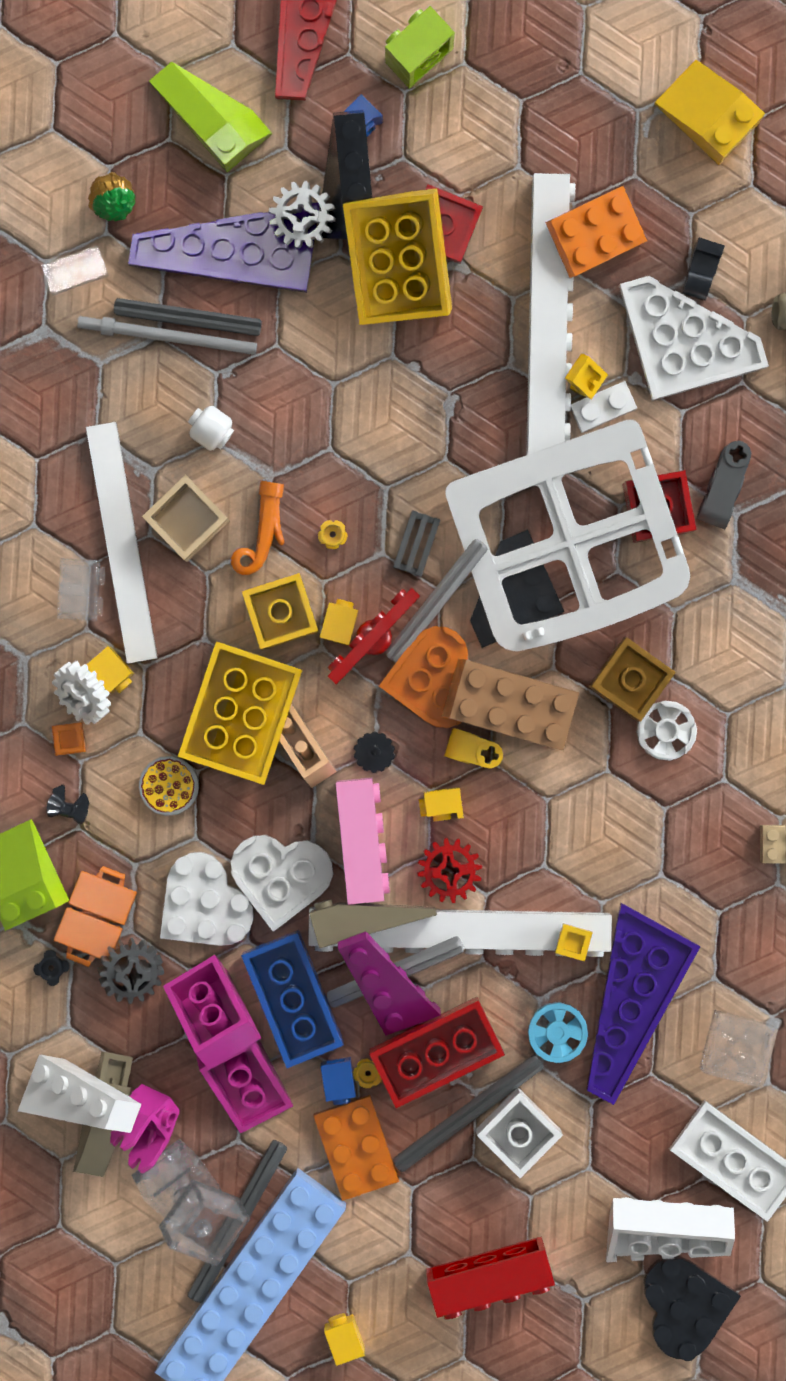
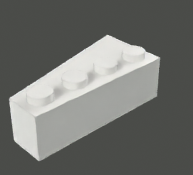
M39 1055L18 1111L107 1130L131 1133L141 1103L66 1059Z

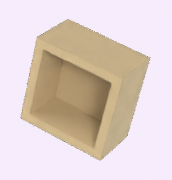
M186 474L142 516L186 562L230 522Z

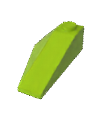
M170 62L149 80L150 84L226 172H229L272 135V132L253 110L173 62Z

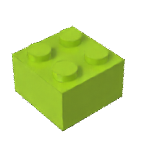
M431 6L425 11L422 9L416 11L408 20L409 25L402 32L398 29L386 40L385 63L409 89L450 53L454 47L455 32Z

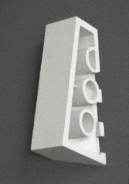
M627 1197L621 1199L613 1198L609 1215L606 1262H617V1256H631L632 1261L644 1260V1255L655 1254L662 1255V1259H674V1257L681 1253H688L691 1258L730 1256L735 1241L734 1208L720 1205H693L688 1202L668 1203L660 1200L644 1201L633 1200Z

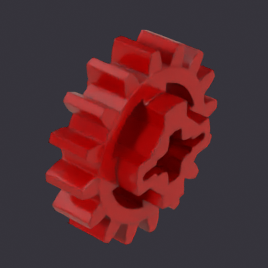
M444 838L442 846H439L436 841L432 842L434 850L431 852L424 849L423 852L427 859L418 860V864L423 866L424 870L417 872V875L426 879L421 883V887L426 888L430 886L431 890L428 895L432 897L436 893L440 894L439 901L442 903L446 896L450 897L452 903L456 902L457 895L466 900L467 895L465 891L469 889L475 892L476 888L472 884L473 881H481L482 879L479 875L475 874L477 870L482 869V864H474V860L479 857L478 853L470 855L468 852L471 845L467 844L463 848L460 847V839L458 838L455 840L454 845L449 843L448 838ZM453 851L464 855L468 862L460 863L454 858ZM442 852L443 859L437 866L430 867L433 858ZM448 856L453 867H458V871L453 873L452 884H450L447 874L441 873V869L446 868ZM469 874L466 883L457 889V882L461 876ZM431 878H440L446 883L447 890L436 886Z

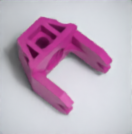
M141 1084L129 1096L141 1103L131 1133L112 1130L110 1143L116 1146L122 1140L120 1148L123 1151L133 1147L129 1153L128 1165L134 1169L140 1162L138 1171L143 1174L153 1168L169 1143L180 1110L171 1097Z

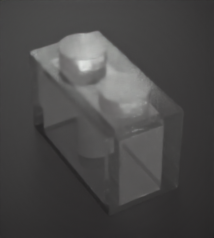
M61 558L58 619L97 622V615H102L103 597H98L99 585H104L105 568L100 567V561Z

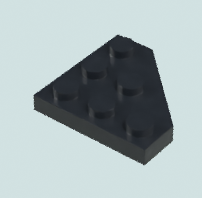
M528 529L501 541L495 556L534 544ZM544 564L503 579L502 586L513 618L518 624L543 621L565 612ZM479 596L470 623L481 648H484L497 641L493 636Z

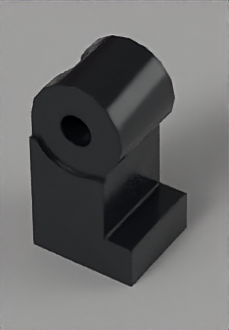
M698 238L694 246L682 294L706 300L725 245Z

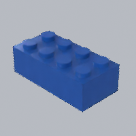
M299 930L242 953L241 957L286 1068L343 1046L344 1040Z

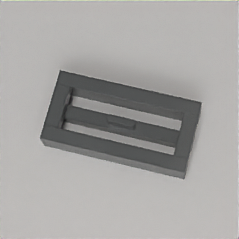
M412 510L393 568L422 577L440 519ZM419 519L421 523L407 565L401 564L415 520ZM428 522L433 525L419 567L416 569L412 566Z

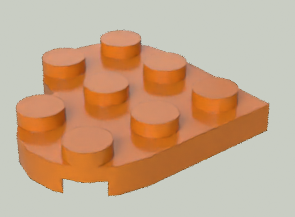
M433 626L423 630L404 651L379 687L424 721L435 727L451 728L461 724L462 722L442 717L458 658L468 660V649L465 641L456 631L447 627Z

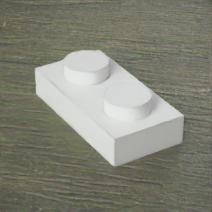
M626 381L596 393L592 400L584 398L571 404V411L581 433L637 409Z

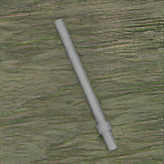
M79 316L78 328L101 331V335L114 336V334L252 355H256L257 343L116 322L115 318L109 317L96 319Z

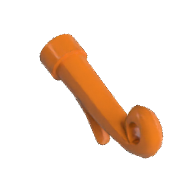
M260 481L259 494L261 498L256 550L254 552L248 548H239L233 553L231 565L237 573L250 575L257 572L263 566L272 544L273 535H275L279 545L285 544L279 512L284 484ZM243 555L249 556L252 560L248 566H242L240 563V558Z

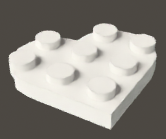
M268 835L252 836L244 840L235 849L231 859V874L236 884L273 932L321 896L329 887L333 877L332 862L328 853L318 844L312 843L309 840L296 841L284 846L277 839Z
M204 852L189 853L177 859L171 867L167 878L160 938L218 946L232 945L243 940L250 931L254 920L253 906L240 889L228 885L227 873L222 863L213 855Z

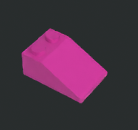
M260 1040L210 1070L196 1055L200 1072L240 1134L293 1107V1103Z

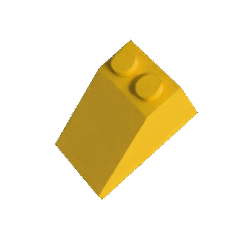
M695 60L654 103L718 165L745 139L765 115L742 91L698 60Z

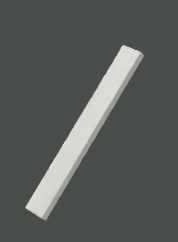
M112 422L86 427L127 664L158 659L117 423Z

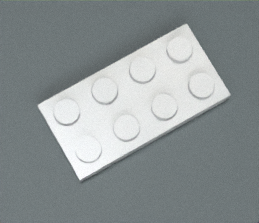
M704 1100L670 1146V1151L768 1222L786 1197V1159Z

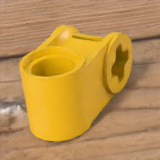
M452 728L444 757L485 768H494L501 763L503 751L499 744ZM489 746H493L495 748L494 752L499 757L497 760H492L490 764H487L481 752L482 750H488Z

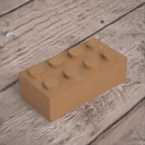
M458 658L442 717L563 751L580 693Z

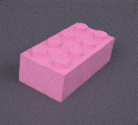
M373 777L336 781L348 905L384 901V894L390 893L388 873L382 874L381 863H387L385 843L379 844L378 833H384L382 813L376 814L375 803L381 802L379 783L373 784Z

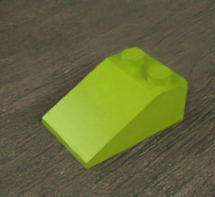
M32 819L0 833V921L6 931L70 901Z

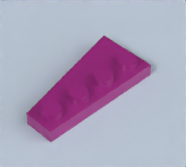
M366 931L338 942V950L385 1036L441 1016L440 1007L434 1001L431 1002L425 996V992L407 978V973L390 960V956Z

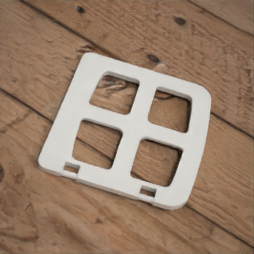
M625 420L449 483L446 487V498L464 551L475 539L483 542L488 548L471 572L493 636L498 644L505 649L522 651L604 628L677 598L688 587L690 580L689 566L642 429L634 420ZM641 450L646 466L636 470L630 453ZM620 460L627 463L640 499V505L637 508L585 526L579 525L573 516L562 483V477L566 474L600 464ZM538 486L553 525L554 531L552 536L500 556L492 555L479 518L480 511L505 497L529 487ZM644 529L649 530L663 567L662 575L639 588L612 599L604 600L601 597L588 559L589 550ZM671 539L677 556L666 559L661 542ZM555 560L563 561L567 566L580 605L579 609L575 612L543 621L522 625L515 622L502 586L503 579Z

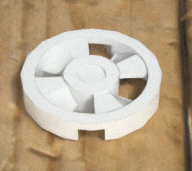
M661 701L654 703L642 721L637 723L636 733L639 744L647 754L656 759L670 761L679 758L690 751L696 741V722H694V718L690 714L691 712L677 702ZM655 709L658 710L662 719L659 722H655L649 717L650 713ZM682 712L688 721L678 725L675 720ZM656 736L659 742L652 749L646 744L645 739ZM679 739L685 746L675 752L672 741Z

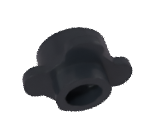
M47 950L42 961L34 965L33 971L35 975L47 980L48 985L55 986L59 983L60 976L69 970L70 965L67 960H61L57 957L54 950ZM50 965L54 966L53 971L49 970Z

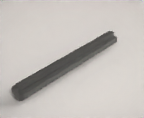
M117 298L114 303V313L118 316L254 336L260 335L262 321L257 318Z

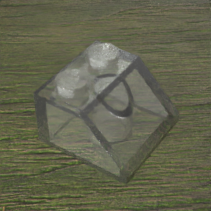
M181 1139L169 1145L162 1152L153 1168L143 1174L138 1170L132 1174L144 1201L173 1226L222 1190L195 1152Z

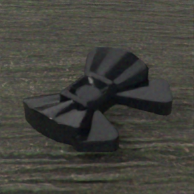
M65 785L54 788L53 794L47 803V816L55 817L60 815L73 818L78 824H83L87 818L88 806L90 805L87 795L83 793L72 804L65 802Z

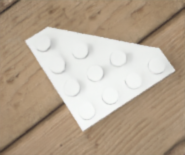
M646 276L619 285L652 401L769 367L759 336L745 331L714 311L707 310L698 305L696 301L676 290L669 289L660 284L658 280Z

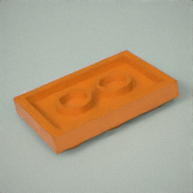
M624 186L618 187L545 222L569 278L575 277L647 241Z
M371 1095L314 1113L313 1116L342 1201L399 1182V1177Z

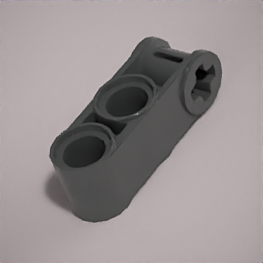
M733 441L721 451L718 463L709 480L707 493L700 505L697 520L724 530L726 529L733 513L734 503L741 491L745 478L744 475L752 454L750 447L743 441ZM738 448L740 449L739 455L743 456V458L734 463L732 461L733 456L729 452Z

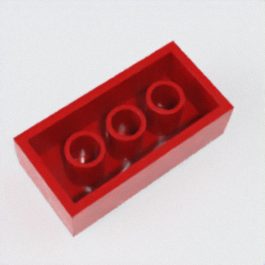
M474 997L442 1013L441 1016L427 1020L369 1049L371 1059L395 1108L505 1056L504 1050L478 997Z
M542 1236L426 1268L427 1284L437 1318L444 1316L446 1320L462 1315L461 1311L473 1308L474 1311L488 1309L491 1307V1303L503 1300V1303L517 1301L521 1298L520 1295L532 1292L533 1295L548 1292L551 1286L555 1285Z

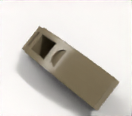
M101 1052L96 1078L129 1096L131 1087H127L133 1057ZM82 1125L73 1172L104 1177L115 1146L110 1143L112 1130Z

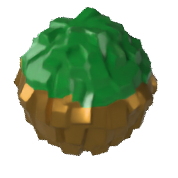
M115 172L98 176L91 184L88 206L99 218L107 221L114 220L116 222L126 219L135 205L132 183Z

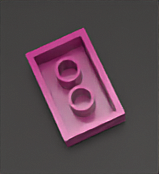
M215 955L163 986L195 1054L209 1070L261 1039L229 972Z

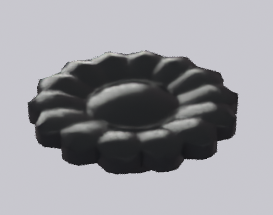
M376 731L371 734L365 733L363 737L357 740L358 744L354 746L356 751L354 758L357 759L358 766H362L364 771L370 770L372 773L382 772L385 770V767L391 765V760L395 758L393 753L395 747L391 745L392 740L386 738L384 733L378 734Z

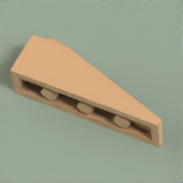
M291 704L279 741L304 780L313 788L337 771L293 704Z

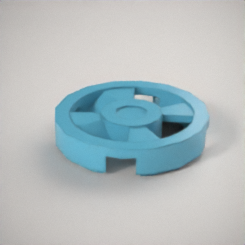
M561 1002L546 1004L534 1013L528 1027L529 1042L536 1054L546 1061L554 1063L570 1061L578 1056L586 1046L588 1037L586 1021L581 1013L571 1005ZM566 1011H569L575 1017L566 1024L563 1018ZM542 1015L550 1022L546 1028L536 1025ZM569 1037L580 1041L576 1049L572 1050L567 1044ZM548 1040L554 1044L550 1055L543 1052L540 1048Z

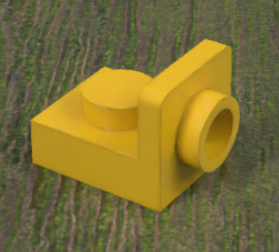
M581 353L565 379L571 384L570 389L592 400L608 374L589 356Z

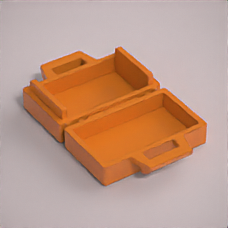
M105 866L99 870L96 876L84 871L80 872L68 904L76 907L78 910L82 909V912L74 910L73 907H67L53 939L55 942L68 946L66 959L89 967L95 958L100 959L101 956L108 957L110 955L107 949L109 946L116 949L123 928L119 925L110 924V921H113L114 924L125 925L137 896L136 891L124 887L125 874ZM106 873L119 878V884L102 879L103 874ZM73 949L89 954V959L86 960L73 955Z

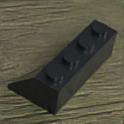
M364 110L333 113L322 194L327 193L330 196L325 203L334 205L335 209L329 211V215L336 219L335 222L327 223L332 232L326 233L323 231L321 234L323 238L347 239L343 204L372 198Z

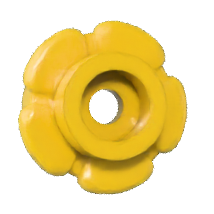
M327 520L320 526L321 531L318 532V539L321 544L326 545V548L337 549L339 545H343L346 542L348 535L342 522ZM335 532L336 536L331 537L330 533Z
M366 1058L357 1063L358 1066L354 1068L353 1076L361 1087L371 1088L381 1082L382 1079L373 1061ZM369 1070L371 1075L366 1076L365 1072Z

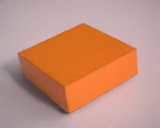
M83 722L52 726L55 756L86 752Z

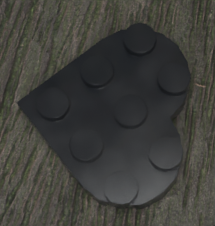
M676 1256L674 1259L656 1260L648 1268L644 1277V1294L649 1305L656 1311L652 1320V1334L657 1346L666 1355L684 1361H692L709 1346L741 1297L738 1292L690 1260L680 1256Z

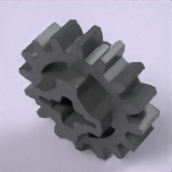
M133 938L129 939L128 945H124L121 940H118L119 948L114 949L109 946L107 949L110 955L108 957H100L101 963L104 965L97 967L99 976H102L99 978L102 987H106L105 991L108 996L115 993L114 996L117 1002L126 997L128 1003L132 1004L134 997L137 996L142 1002L144 1001V993L147 992L150 995H154L152 986H161L162 984L158 977L164 974V969L161 966L163 963L160 955H156L157 951L153 945L147 948V943L143 939L138 945H136ZM138 955L145 957L150 963H147L146 960H140ZM113 979H115L116 982H122L124 985H118L113 981Z

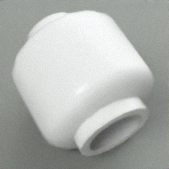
M208 406L203 411L198 408L188 421L192 425L189 433L190 437L209 451L216 448L221 450L234 432L231 428L232 419L214 406Z

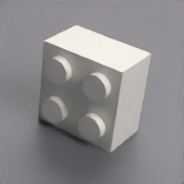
M519 1088L515 1089L476 1128L477 1136L519 1178L563 1136L561 1129Z

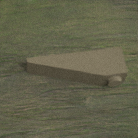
M332 899L314 904L315 909L309 912L319 948L337 944L341 940L365 931L368 934H372L437 915L435 907L365 903L348 905V903L343 902L333 904Z

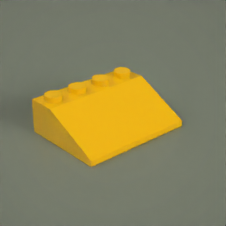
M437 188L344 203L343 210L359 325L448 316L452 310Z
M216 641L178 757L265 785L302 670Z

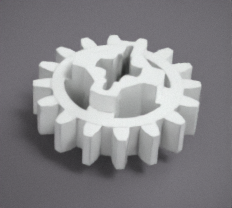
M307 181L303 182L302 188H299L296 182H291L292 190L288 191L282 187V198L273 197L277 207L269 208V212L276 215V218L269 222L272 226H279L275 231V235L280 237L285 234L284 243L287 245L295 240L296 248L300 249L303 242H306L307 246L312 248L313 239L316 238L322 243L324 241L321 235L323 231L326 233L332 232L327 223L335 222L336 218L329 215V211H332L335 207L333 204L325 203L330 196L327 193L319 195L321 187L317 184L310 190V185ZM297 196V199L294 203H292L290 206H286V204L292 198ZM311 197L318 201L321 211L314 210L311 206ZM304 208L312 216L303 217L301 222L300 219L291 213H301ZM283 219L290 220L293 223V233L287 229ZM315 223L319 224L314 231L308 233V229Z
M78 661L72 664L68 662L54 673L56 679L52 681V684L58 688L54 691V694L59 696L60 705H66L67 713L75 715L76 721H80L83 718L85 724L88 725L90 722L95 724L110 711L107 707L111 705V702L106 698L110 693L105 690L103 686L104 681H98L96 679L97 673L95 671L92 673L88 671L86 664L80 667Z

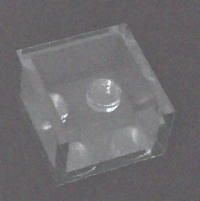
M192 1179L161 1222L159 1228L170 1249L218 1266L250 1221V1217L239 1197Z

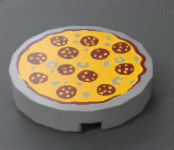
M174 756L159 757L150 762L141 774L139 781L140 796L145 805L155 813L165 816L178 815L189 809L196 800L199 790L198 775L193 766L182 758Z

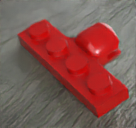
M413 588L408 592L402 589L390 601L394 607L387 614L381 611L374 619L367 620L361 624L357 630L356 638L348 645L352 651L345 658L339 655L327 667L331 671L328 677L337 685L366 654L375 656L384 653L391 645V627L420 598V595Z

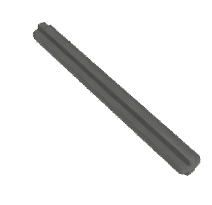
M532 1055L395 1156L393 1162L400 1172L406 1171L544 1068L541 1060L536 1055Z
M277 1140L271 1141L188 1291V1297L193 1301L202 1303L287 1151V1146Z

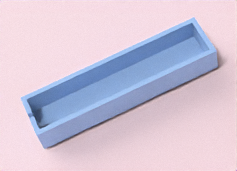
M297 1168L208 1292L204 1301L198 1306L158 1362L155 1373L166 1381H224L344 1213L346 1202Z

